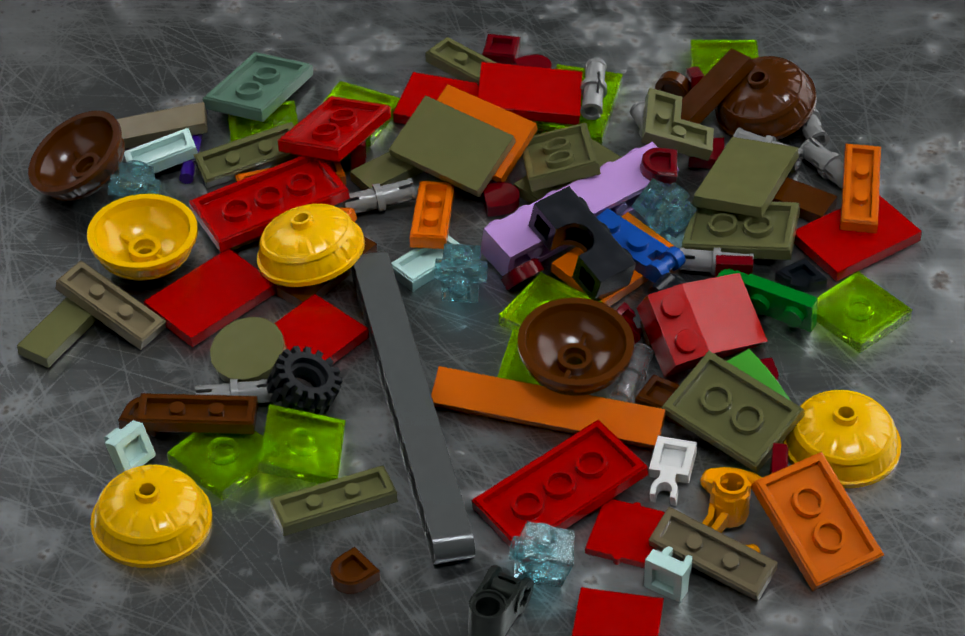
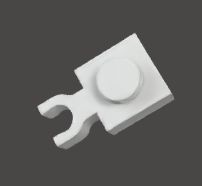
M663 436L657 437L649 466L650 477L657 478L651 485L649 493L650 502L656 503L658 493L664 490L671 492L670 505L676 506L678 500L677 482L689 484L697 454V442Z

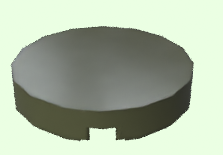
M259 317L237 319L223 327L215 336L210 348L211 363L219 377L227 383H230V379H238V382L259 381L263 378L266 380L279 355L286 350V344L283 334L276 324Z

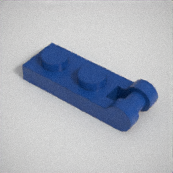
M607 208L596 217L609 228L611 235L621 247L631 253L636 263L634 270L655 283L663 274L668 273L670 270L676 271L685 264V255L679 248L675 246L667 247Z

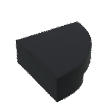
M806 258L776 271L775 281L777 283L801 292H816L827 288L828 279Z

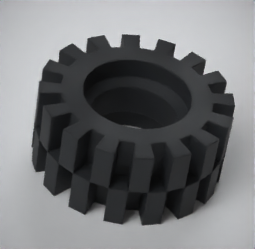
M299 346L292 347L291 351L288 348L279 355L266 382L268 383L267 392L273 393L271 400L274 404L280 401L282 403L280 406L282 411L285 412L289 408L293 410L291 416L298 417L300 413H303L304 419H311L312 415L315 418H319L323 413L326 414L338 395L343 382L342 377L339 376L341 372L339 368H331L334 361L330 357L324 360L321 358L324 353L317 350L316 354H312L311 347L306 346L302 352ZM296 378H300L307 381L313 387H309L300 383Z

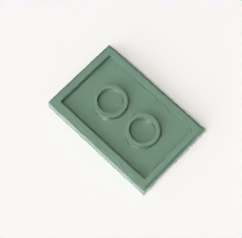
M254 52L203 97V102L208 110L263 122L313 76V66L309 63Z

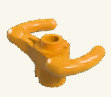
M718 467L705 470L700 478L702 488L710 494L708 515L702 523L720 533L726 528H735L744 524L749 516L751 485L754 481L763 477L740 468ZM745 545L760 553V548L757 545Z

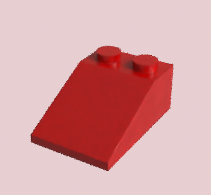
M740 273L683 283L649 294L636 308L664 377L694 368L708 351H711L720 358H724L768 342Z

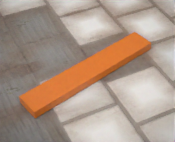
M442 366L438 367L431 393L435 407L576 434L599 419L624 444L649 449L655 448L657 437L661 436L666 415L665 409L593 395H564L541 385Z

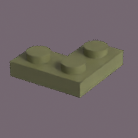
M649 88L645 97L641 142L645 144L653 142L658 148L677 149L678 153L708 161L713 151L714 128L681 119L682 96Z

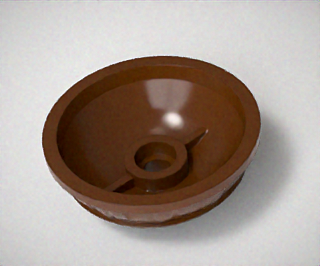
M775 56L753 58L752 60L756 64L755 68L715 108L718 124L730 137H733L737 128L740 127L743 130L763 137L771 135L776 137V140L782 139L801 128L811 117L817 102L815 85L810 76L790 60Z
M88 111L73 116L54 128L42 140L30 160L28 176L33 187L42 194L51 195L53 198L62 201L80 200L104 187L117 173L124 158L125 145L119 122L108 112Z
M572 297L544 303L529 313L519 328L517 347L519 356L529 373L542 386L564 395L583 396L607 388L625 371L633 356L634 336L628 322L613 308L595 300Z

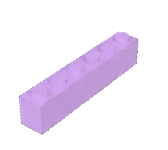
M651 142L641 148L632 149L625 156L614 162H606L600 167L601 174L572 181L571 184L557 191L552 190L548 192L542 199L570 186L578 197H582L586 201L590 211L596 217L607 208L617 215L623 216L627 212L633 214L674 191L675 185L655 183L642 175L640 164L643 154L651 148H658ZM534 203L519 207L513 214L501 220H493L483 230L480 252L502 276L533 258H538L542 262L572 246L562 245L550 251L528 226Z

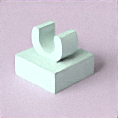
M133 420L124 428H115L104 437L106 448L118 474L131 468L143 466L156 456L143 423Z
M670 546L664 548L662 552L652 549L645 559L643 587L681 603L688 592L692 556L687 555L684 561H680L672 557L673 548Z

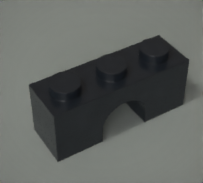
M570 186L534 203L528 226L550 251L562 245H573L584 251L583 254L578 256L572 278L591 300L600 301L629 285L636 266L631 253L621 247L611 235L609 228L596 218L590 211L586 201L582 197H578Z

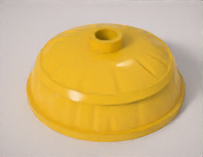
M137 194L115 200L104 206L94 215L87 229L89 248L102 266L116 276L135 281L161 278L177 270L189 257L198 235L197 220L190 208L177 199L159 194Z
M328 204L299 206L280 214L266 226L259 242L260 248L257 254V265L263 277L277 285L304 287L320 284L346 272L358 261L365 247L364 235L361 228L340 208Z
M849 390L825 391L804 401L800 405L804 409L803 418L783 441V444H787V447H789L788 460L791 464L822 452L842 486L847 489L869 486L884 479L896 467L901 453V438L888 411L871 397Z
M143 465L119 474L104 487L92 511L91 532L100 551L115 562L137 568L161 567L186 558L202 545L212 526V508L205 492L186 473L164 465Z

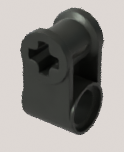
M492 565L488 569L482 583L469 600V636H505L516 618L527 607L533 592L534 581L527 577L522 580L503 573L500 566Z

